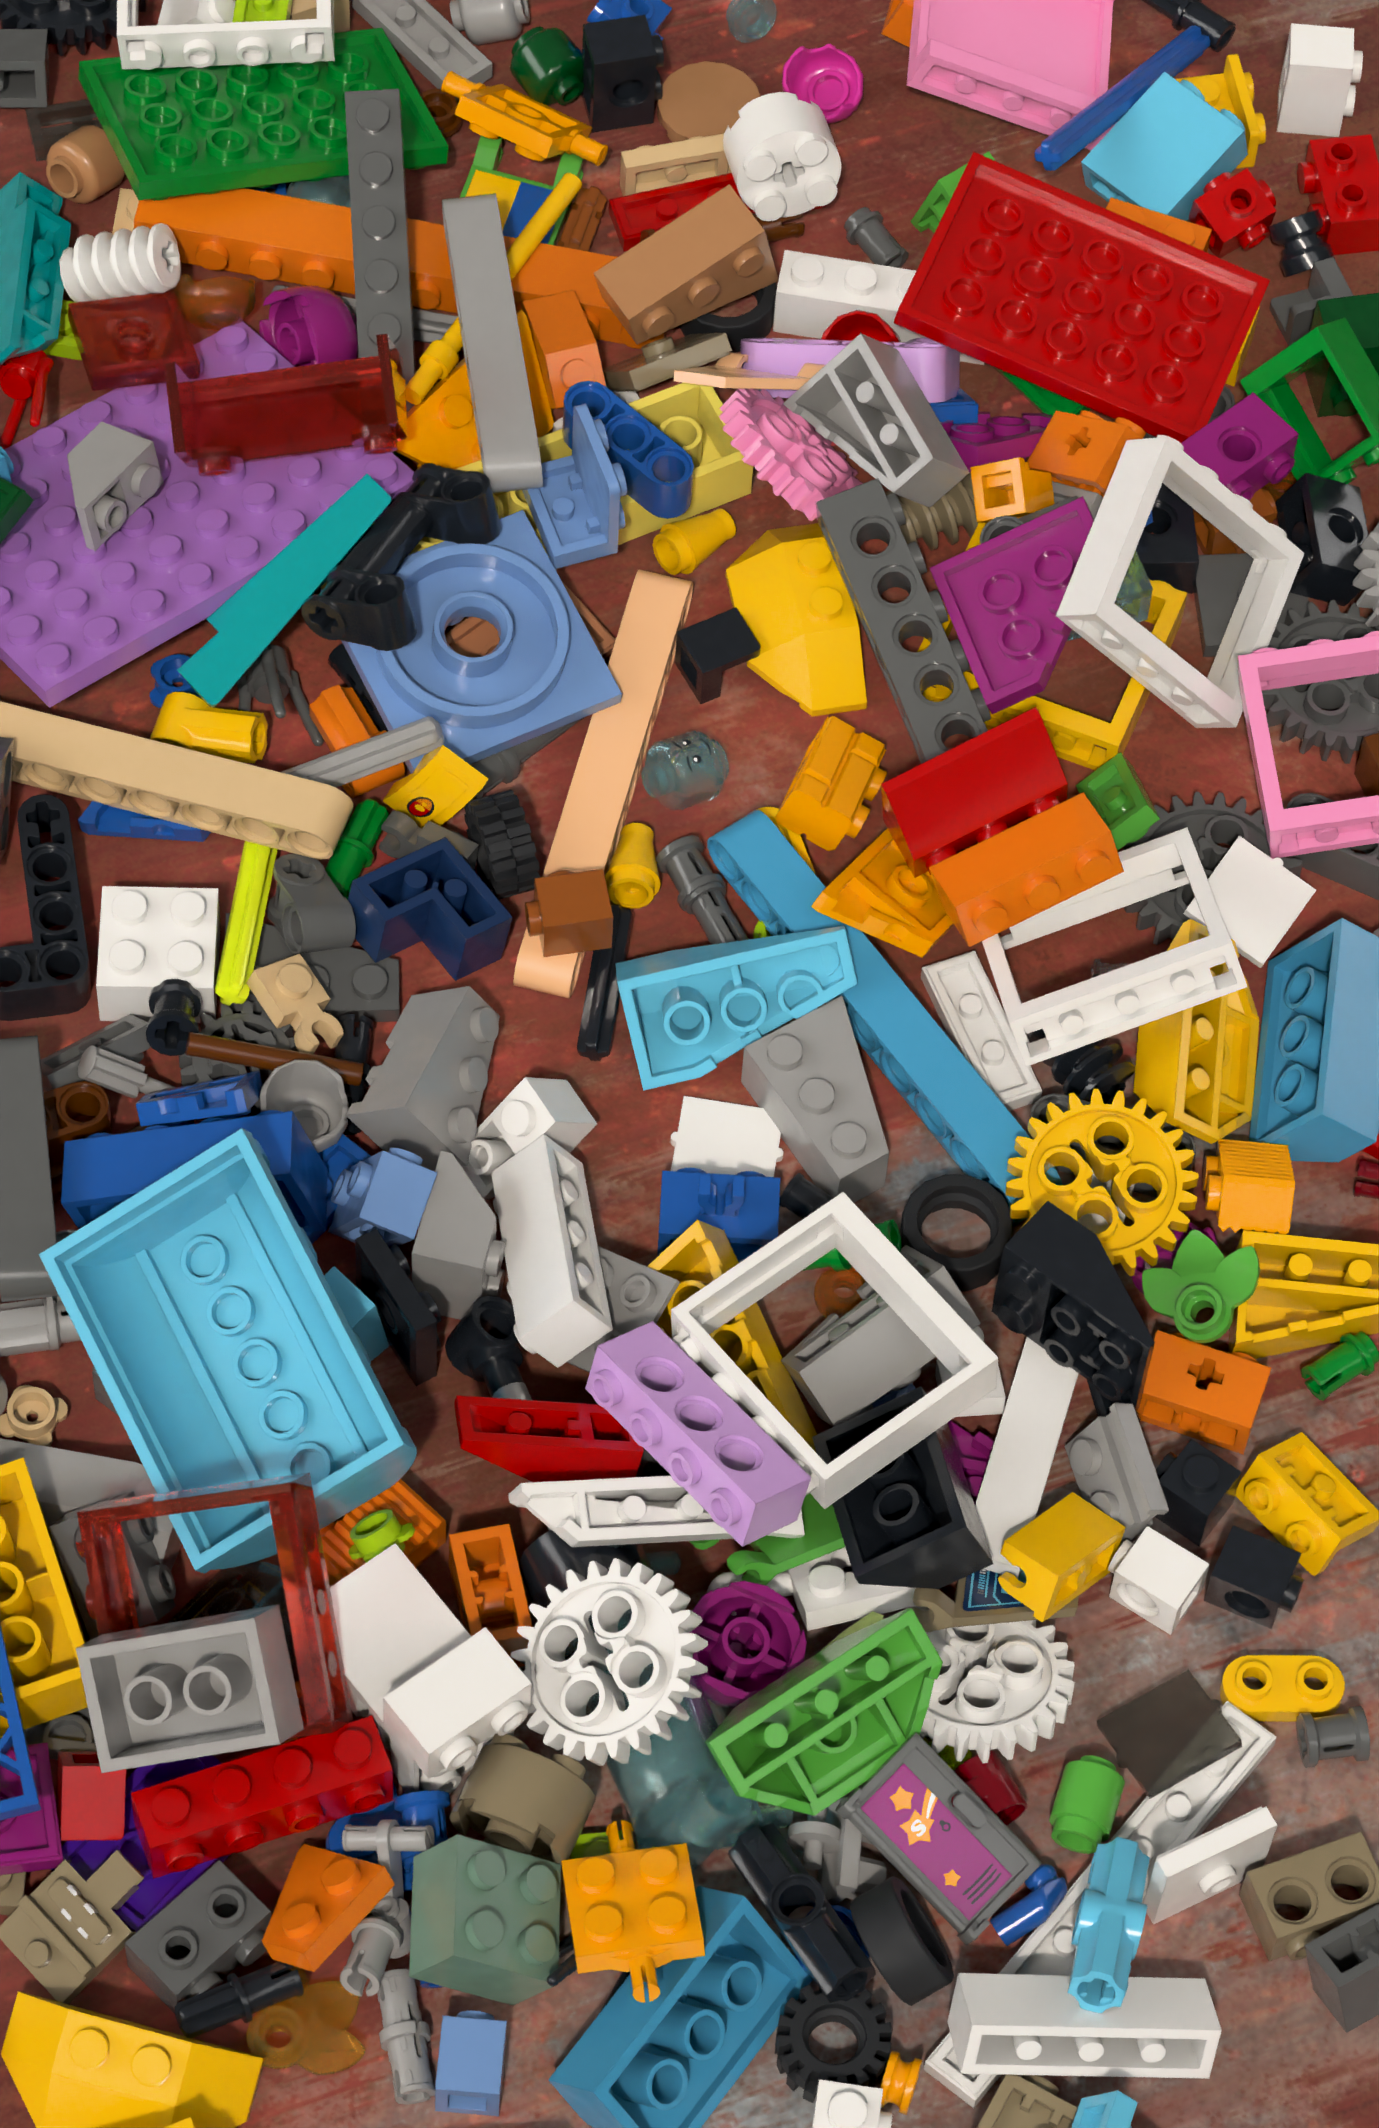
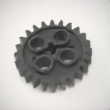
M1330 600L1327 613H1321L1318 607L1313 602H1310L1307 605L1304 618L1295 610L1290 609L1287 612L1285 622H1277L1268 648L1280 650L1306 646L1310 642L1320 639L1340 641L1360 638L1370 632L1379 631V625L1367 627L1366 621L1373 612L1367 619L1360 617V609L1356 603L1351 605L1347 614L1340 613L1335 600ZM1379 673L1262 691L1265 710L1269 709L1267 713L1268 727L1279 724L1284 726L1280 738L1282 742H1286L1295 736L1302 739L1300 744V753L1305 754L1314 745L1320 747L1322 761H1327L1332 750L1340 751L1345 764H1350L1354 751L1360 752L1363 738L1379 733Z
M1195 792L1192 806L1188 807L1177 796L1172 797L1169 813L1163 808L1154 805L1160 820L1151 825L1148 832L1142 838L1133 843H1127L1123 847V850L1188 828L1207 879L1230 849L1220 847L1217 843L1232 846L1238 836H1241L1270 857L1262 809L1252 816L1246 814V799L1241 798L1233 808L1226 807L1224 794L1220 792L1217 794L1213 805L1206 804L1200 792ZM1293 856L1282 857L1283 867L1300 878L1303 866L1302 860L1295 859ZM1183 865L1172 868L1173 875L1185 871ZM1189 883L1125 906L1124 910L1126 913L1140 912L1136 928L1140 931L1154 926L1156 932L1153 943L1159 945L1168 938L1174 939L1182 924L1190 919L1183 913L1195 896Z

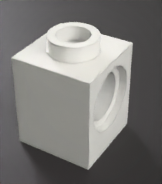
M1147 1526L1135 1544L1126 1539L1112 1558L1108 1571L1113 1573L1114 1577L1109 1597L1171 1635L1202 1591L1209 1563Z

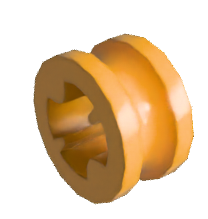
M891 2051L880 2087L883 2089L882 2108L888 2103H893L898 2106L899 2113L907 2115L921 2070L922 2059L915 2057L912 2062H905L900 2058V2052Z

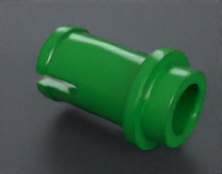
M1361 1331L1355 1335L1346 1333L1340 1338L1339 1346L1312 1364L1301 1369V1376L1304 1379L1312 1377L1305 1384L1316 1398L1324 1401L1331 1393L1358 1375L1369 1376L1374 1372V1364L1379 1362V1351L1365 1333Z

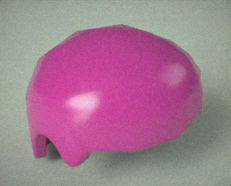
M826 44L823 47L807 49L801 46L793 52L783 65V91L796 94L798 100L809 104L812 101L817 104L823 111L828 124L839 122L851 116L863 99L864 76L856 60L840 49H836L832 44Z

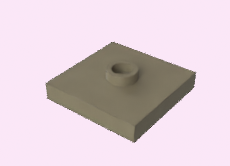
M726 333L688 334L676 340H673L670 336L648 343L641 347L643 353L603 368L606 387L611 391H640L674 377V370L696 368L727 356L732 351Z

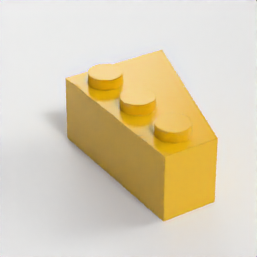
M1243 1230L1236 1250L1248 1246L1254 1247L1259 1258L1260 1273L1258 1285L1253 1295L1234 1309L1233 1321L1229 1332L1228 1353L1241 1352L1259 1359L1339 1342L1340 1338L1346 1333L1355 1335L1361 1331L1367 1336L1379 1333V1244Z

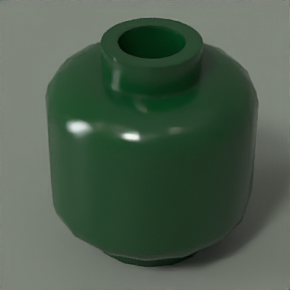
M541 26L535 27L527 31L516 41L511 52L513 57L510 70L514 79L529 97L549 106L556 103L560 105L569 104L581 94L584 89L582 82V52L563 30L553 27L546 29Z

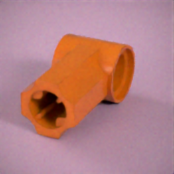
M339 684L322 691L320 696L309 705V716L331 753L387 732L386 730L378 731L352 687L344 688ZM399 763L346 783L342 787L349 797L355 798L404 777V763Z

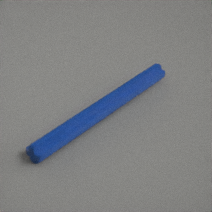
M1199 26L1187 28L1043 140L1041 146L1035 150V160L1042 162L1045 170L1055 171L1119 121L1164 71L1171 77H1174L1199 58L1203 51L1210 46L1209 36L1202 35L1201 27Z

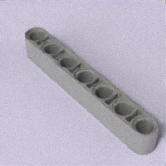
M496 193L443 199L442 213L483 474L489 478L493 493L542 488L543 475L540 450Z

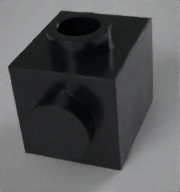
M1191 1439L1178 1456L1169 1452L1156 1469L1169 1511L1164 1515L1157 1514L1155 1517L1200 1547L1232 1506L1242 1472Z

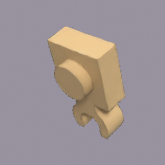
M300 953L252 972L247 985L277 1029L291 1024L295 1030L294 1043L299 1052L314 1054L320 1043L313 1033L322 1036L330 1049L337 1046L344 1034L343 1028L335 1017L323 1012L330 1001V997Z

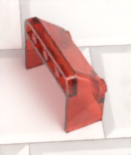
M380 334L376 335L379 356L195 381H191L175 362L164 364L174 453L188 467L198 468L199 476H219L231 473L232 464L359 447H364L365 454H383L398 450L397 441L408 437L403 358L389 335Z

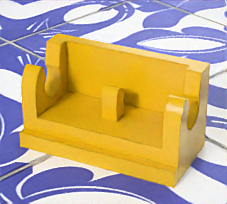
M1071 1492L1004 1541L1000 1553L1012 1565L1018 1566L1024 1571L1026 1583L1019 1581L1014 1574L1005 1572L998 1577V1581L1009 1595L1033 1610V1617L1043 1623L1110 1573L1108 1571L1109 1564L1119 1548L1126 1527L1074 1492Z

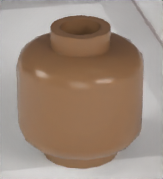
M95 125L82 126L61 138L50 147L47 154L46 175L49 184L58 195L77 204L90 203L112 190L122 182L125 175L104 130Z

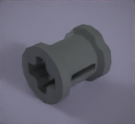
M1361 1706L1349 1707L1347 1714L1313 1718L1310 1712L1300 1713L1297 1716V1740L1300 1756L1305 1768L1316 1767L1319 1760L1350 1756H1354L1357 1762L1369 1759V1729L1364 1710Z

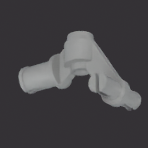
M382 1819L377 1826L347 1824L344 1827L345 1830L342 1832L344 1850L346 1852L377 1851L378 1865L386 1867L395 1884L351 1932L354 1945L346 1966L340 1974V1983L349 1993L362 1997L365 1984L369 1978L370 1981L366 1994L368 1997L375 1995L381 1986V1979L389 1958H399L410 1952L411 1911L404 1900L401 1851L424 1852L434 1847L435 1836L431 1825L399 1826L395 1819Z

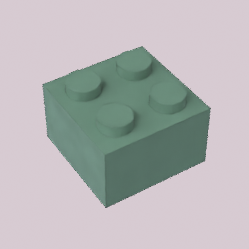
M458 1834L414 1856L409 1977L512 2006L554 1987L547 1983V1977L559 1967L561 1864Z

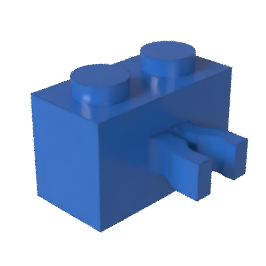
M698 1168L662 1171L657 1257L695 1221L700 1220L724 1230L740 1263L778 1237L780 1178L766 1177L754 1171L739 1172L735 1175L711 1174Z

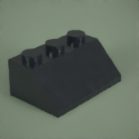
M920 1386L813 1436L812 1439L817 1454L826 1464H829L926 1395L925 1391ZM948 1423L832 1504L854 1577L859 1584L940 1589L994 1564Z

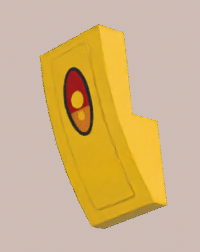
M442 745L425 754L413 773L395 782L382 801L395 811L402 812L411 817L419 828H423L428 821L441 826L460 811L484 787L488 778Z

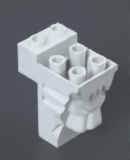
M396 1543L294 1611L295 1636L309 1653L316 1664L322 1665L332 1681L348 1695L349 1707L355 1716H373L383 1745L391 1752L393 1773L399 1781L404 1794L430 1790L445 1791L450 1794L460 1784L461 1776L472 1769L481 1748L491 1743L494 1734L514 1736V1729L528 1716V1710L531 1709V1682L486 1627L473 1636L468 1633Z

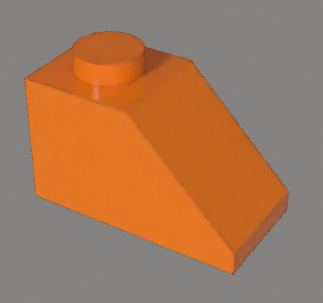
M575 290L521 301L522 311L528 319L550 409L563 407L565 393L578 382H598L606 387L597 342Z

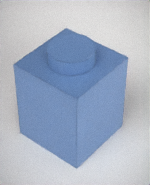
M473 2010L459 2012L457 2017H442L435 2085V2111L499 2116L507 2021L495 2020L494 2016L489 2013Z

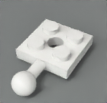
M846 1547L779 1573L766 1585L783 1597L793 1595L807 1631L862 1619L872 1611L884 1614L916 1606L913 1603V1595L916 1588L859 1584L853 1572H844L841 1568L851 1567ZM733 1572L722 1573L713 1579L707 1593L713 1592L718 1588L728 1587L730 1583L742 1581V1576L744 1575H736ZM734 1611L731 1615H732V1616H735V1615H737V1614H736V1612Z

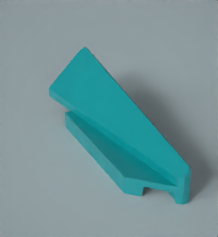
M21 172L0 190V365L10 358L45 350L58 339L64 292L59 260L63 251L69 247L71 223L58 216L63 198Z
M368 474L363 476L207 618V621L217 631V634L178 668L177 671L209 706L215 707L302 607L305 601L326 582L332 569L340 565L371 528L373 522L391 503L392 498Z

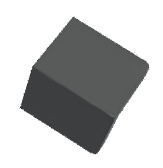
M1334 257L1313 263L1308 289L1273 298L1269 309L1287 345L1290 346L1310 332L1317 300L1353 296Z

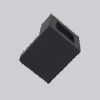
M736 607L677 631L675 664L700 704L720 697L722 671L760 655V644Z

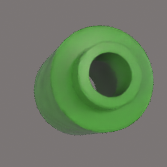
M1086 1755L1081 1757L1080 1760L1071 1761L1065 1765L1049 1818V1822L1053 1827L1051 1837L1058 1845L1074 1852L1091 1854L1095 1853L1098 1844L1109 1839L1125 1786L1123 1777L1116 1772V1767L1113 1763L1098 1756Z

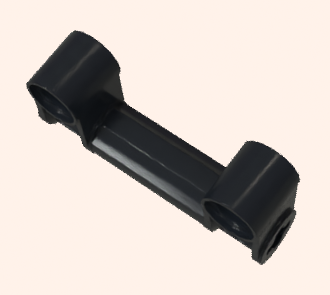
M424 463L419 466L412 476L414 482L409 488L392 498L387 509L340 565L332 569L326 579L327 585L321 593L313 595L305 601L302 607V616L308 627L320 637L328 640H341L361 644L381 651L395 650L409 644L417 634V627L404 581L400 577L393 575V573L423 537L457 544H486L494 540L501 531V522L489 478L480 472H466L444 468L433 463Z

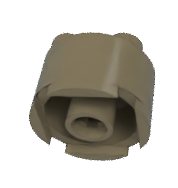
M495 1733L491 1743L481 1748L450 1814V1821L454 1828L465 1837L471 1827L485 1837L483 1842L561 1864V1860H568L596 1798L591 1788L582 1780L586 1773L585 1767L576 1760L561 1754H553L548 1759L529 1751L528 1746L509 1734L499 1736Z

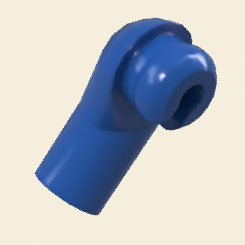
M1041 1864L1025 1881L1031 1893L990 1919L991 1924L1006 1946H1009L1042 1925L1064 1899L1067 1893V1883L1065 1878L1058 1877L1054 1866Z

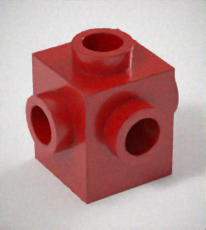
M1246 168L1234 176L1230 172H1225L1211 180L1203 188L1205 194L1194 200L1188 217L1192 223L1212 229L1209 249L1214 256L1222 258L1240 246L1244 251H1248L1263 242L1270 235L1268 226H1271L1277 211L1275 209L1277 203L1267 183L1262 179L1255 180L1249 169Z

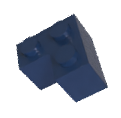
M446 837L353 880L348 897L355 916V939L375 963L423 941L455 981L502 958L513 918Z

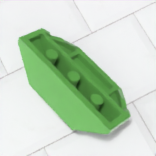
M907 1608L833 1642L736 1706L705 1743L736 1796L815 1816L869 1780L915 1732L918 1735L920 1734L929 1707L934 1680L938 1679L943 1661L913 1609Z

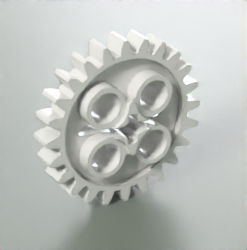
M613 1559L608 1571L606 1567L596 1561H590L587 1579L570 1569L566 1571L568 1589L564 1592L551 1584L546 1586L547 1594L551 1600L547 1608L531 1603L529 1609L538 1621L535 1627L518 1626L517 1632L522 1637L528 1639L529 1643L527 1648L511 1652V1657L525 1664V1670L522 1672L531 1682V1709L528 1712L529 1714L534 1713L526 1725L529 1729L541 1735L545 1734L544 1744L557 1751L563 1748L564 1755L579 1762L586 1755L587 1760L599 1766H604L609 1754L612 1759L626 1764L630 1757V1745L635 1750L648 1756L652 1754L650 1740L652 1734H656L668 1741L673 1738L667 1724L671 1716L679 1720L688 1721L690 1717L680 1703L683 1697H701L702 1693L696 1687L690 1685L689 1682L691 1676L706 1673L708 1670L707 1666L693 1659V1654L707 1647L708 1641L696 1634L690 1633L702 1622V1618L690 1610H685L691 1598L678 1589L672 1590L674 1581L660 1573L654 1576L652 1569L638 1562L631 1570V1566L620 1559ZM631 1609L632 1615L629 1624L622 1631L618 1632V1623L621 1616ZM591 1614L593 1627L595 1629L594 1633L592 1632V1629L588 1621ZM578 1637L577 1650L572 1657L565 1660L567 1646ZM605 1648L613 1651V1653L609 1655L608 1651L605 1650ZM653 1663V1673L650 1680L640 1687L639 1679L642 1671L649 1664ZM608 1669L609 1673L612 1674V1676L605 1673L604 1671ZM622 1691L626 1693L629 1701L627 1710H625L626 1706ZM599 1692L600 1697L597 1707L591 1714L586 1716V1706L589 1699Z
M914 1606L920 1610H930L927 1607ZM1037 1620L952 1627L926 1632L943 1663L938 1679L934 1680L929 1707L919 1736L922 1739L926 1736L931 1738V1748L937 1754L946 1745L954 1747L956 1761H962L968 1749L976 1750L982 1763H988L991 1749H998L1006 1759L1011 1760L1013 1759L1016 1743L1033 1752L1036 1749L1038 1735L1047 1739L1053 1738L1055 1723H1064L1066 1720L1068 1705H1071L1075 1684L1072 1681L1075 1667L1074 1662L1066 1660L1068 1645L1065 1642L1053 1643L1056 1630L1053 1625L1036 1629Z

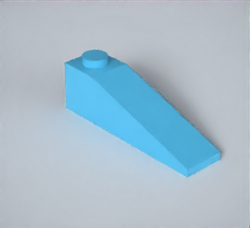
M844 926L671 950L615 963L617 984L643 1091L700 1078L717 1068L718 1063L740 1051L745 1046L757 1041L793 1018L798 1019L858 984Z

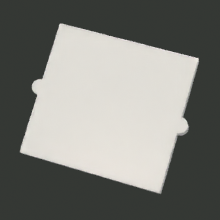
M1238 836L1208 878L1230 938L1236 943L1238 953L1259 968L1266 962L1316 891L1312 886L1283 867V860L1276 857L1272 859L1241 836ZM1194 898L1183 914L1206 926L1197 901Z
M684 1096L678 1132L671 1134L670 1143L675 1147L671 1171H677L682 1168H698L706 1173L735 1175L744 1171H754L766 1177H774L776 1162L782 1161L784 1153L779 1148L781 1132L764 1108Z

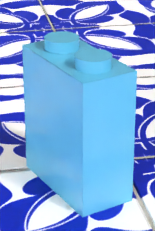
M1164 71L1081 161L1085 185L1107 202L1112 197L1187 221L1194 200L1205 194L1203 188L1217 176L1225 172L1231 173L1248 155L1245 126L1229 110L1221 109L1219 112L1208 104L1201 91L1191 82L1184 79L1178 82Z

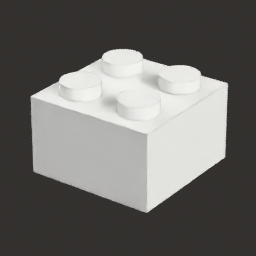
M102 886L96 980L100 1021H118L132 1014L148 1022L153 1016L149 1008L151 990L167 979L188 981L193 988L200 992L201 1009L199 1015L194 1018L197 1023H200V1015L203 1013L210 1015L216 1020L217 994L214 989L219 967L221 926L218 888Z

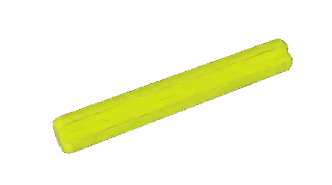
M248 841L244 842L214 989L215 993L220 996V1002L228 1006L232 1003L243 1004L249 996L250 988L247 985V981L254 971L278 850Z

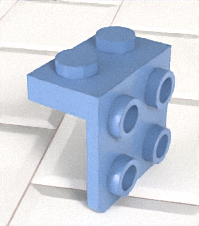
M586 404L574 406L572 455L541 463L543 487L522 490L550 561L555 569L618 553L619 529L625 528V516L620 502V497L627 495L625 476L618 462L611 464L606 453L609 450V443L604 424L601 419H592Z

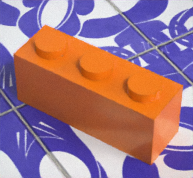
M1084 792L929 867L941 904L969 947L1124 872L1111 830Z

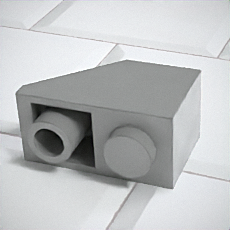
M101 421L67 454L75 506L86 547L96 551L164 483L154 443L151 440Z

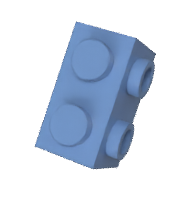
M393 1147L389 1148L388 1152L381 1151L363 1161H359L351 1166L350 1171L344 1169L340 1173L331 1195V1202L338 1205L328 1232L354 1243L356 1238L375 1228L388 1246L392 1244L400 1246L414 1240L437 1172L422 1167L423 1159L418 1155Z

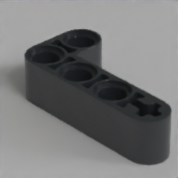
M39 794L30 797L22 803L18 810L17 822L33 943L0 947V983L5 981L15 982L12 986L0 987V1021H16L70 1014L86 1006L91 998L92 987L69 812L66 805L59 798L52 795ZM50 832L52 843L46 842L41 844L40 833ZM48 877L60 878L52 882L43 881V879ZM56 925L66 926L65 929L58 931L49 929ZM62 974L73 975L72 978L66 980L55 979L56 976Z

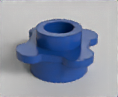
M174 654L153 663L150 671L151 676L155 679V688L150 692V701L155 707L161 708L167 694L172 692H185L199 697L177 671L190 657ZM181 682L183 685L175 687L173 683Z

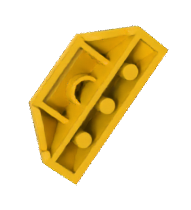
M814 523L767 530L726 569L725 574L733 608L736 607L760 644V655L746 661L747 667L779 692L797 701L799 707L811 717L866 709L867 697L859 623L854 605L819 524Z
M1192 919L1187 920L1180 927L1167 951L1210 936L1207 927ZM1232 940V943H1233V946H1234V949H1235V952H1236V955H1237V958H1238V957H1240V956H1239V953H1238V950H1237V947H1236V943H1235L1234 940ZM1226 962L1210 968L1212 977L1229 971ZM1246 978L1247 988L1139 1026L1133 1092L1140 1099H1146V1104L1155 1113L1158 1114L1165 1111L1167 1113L1166 1123L1210 1144L1219 1141L1251 1120L1260 1020Z
M21 1991L17 1993L1 2051V2056L36 2128H163L191 2117L195 2128H237L249 2119L265 2059Z

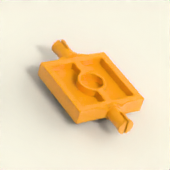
M449 71L443 80L442 92L460 99L454 115L469 121V129L476 134L490 139H498L500 136L516 144L514 150L526 158L544 161L545 158L563 155L564 153L571 155L573 153L594 163L596 166H600L607 155V145L589 138L591 126L543 103L537 102L506 85L485 86V84L480 82L476 84L453 71Z
M621 1820L622 1840H620L617 1821H614L606 1828L610 1853L561 1860L577 1973L582 1974L603 1970L630 1972L634 1999L639 2002H645L643 1982H646L649 2002H651L660 1995L655 1968H659L674 1960L705 1956L704 1938L687 1843L635 1849L632 1824Z

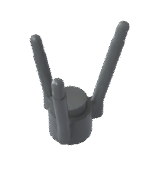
M269 644L248 668L245 676L237 681L239 693L238 710L250 712L251 700L255 697L261 703L272 704L276 717L284 718L286 715L284 698L289 693L313 744L321 746L324 741L309 716V705L301 690L298 673L290 670L286 651L278 645Z

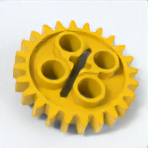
M1093 1089L1090 1105L1084 1106L1074 1092L1070 1093L1068 1111L1064 1113L1052 1102L1047 1104L1046 1116L1048 1124L1033 1117L1029 1119L1028 1131L1034 1139L1017 1136L1014 1149L1024 1158L1015 1157L1008 1159L1007 1172L1019 1178L1006 1182L1005 1195L1022 1199L1010 1206L1009 1215L1011 1219L1028 1218L1024 1223L1025 1225L1047 1201L1076 1221L1089 1213L1101 1215L1107 1220L1110 1227L1101 1233L1095 1234L1112 1265L1121 1263L1129 1276L1135 1275L1137 1257L1141 1256L1152 1267L1157 1264L1158 1252L1156 1244L1171 1252L1175 1249L1177 1239L1170 1229L1179 1232H1187L1190 1219L1181 1211L1195 1210L1198 1197L1184 1190L1197 1186L1199 1174L1182 1169L1193 1162L1194 1152L1187 1149L1175 1150L1182 1141L1184 1132L1182 1129H1176L1164 1133L1163 1128L1166 1123L1167 1113L1162 1111L1151 1119L1144 1116L1147 1100L1144 1098L1140 1099L1131 1110L1124 1107V1092L1120 1090L1114 1096L1112 1104H1104L1099 1089ZM1103 1136H1114L1123 1142L1125 1149L1121 1153L1107 1155L1102 1153L1094 1142ZM1077 1142L1085 1151L1088 1163L1075 1150L1071 1149V1143ZM1055 1166H1064L1075 1174L1076 1179L1068 1185H1056L1047 1179L1045 1172ZM1093 1173L1102 1183L1110 1179L1113 1181L1110 1195L1103 1186L1091 1188ZM1136 1183H1146L1157 1191L1158 1197L1151 1202H1139L1129 1195L1127 1189ZM1116 1206L1129 1219L1133 1220L1134 1224L1132 1226H1125L1118 1217Z

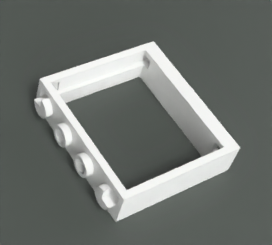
M117 0V40L122 69L151 70L169 67L204 68L219 65L245 64L257 66L269 63L300 62L308 64L318 61H335L334 0H316L317 19L138 26V0Z
M1157 435L1156 438L1126 440L1056 617L1195 728L1237 727L1243 712L1238 679V656L1251 654L1261 648H1268L1304 552L1286 538L1287 533L1282 528L1268 523L1256 513L1249 500L1234 494L1218 481L1219 476L1216 472L1208 467L1199 465L1183 451V445L1176 439L1165 435ZM1162 483L1254 559L1207 678L1114 603Z
M1188 828L1118 852L1124 872L1010 927L1011 934L1000 937L998 933L982 941L1010 1028L1025 1067L1248 987L1232 940ZM1183 865L1185 871L1173 875L1172 868ZM1190 883L1210 936L1030 1001L1021 1002L1004 950ZM1226 962L1229 971L1212 977L1210 968ZM1043 1028L1046 1037L1030 1043L1027 1034Z
M844 1192L671 1309V1339L811 1477L806 1495L810 1493L824 1509L997 1387L998 1357ZM836 1248L945 1365L953 1376L829 1464H826L709 1334Z

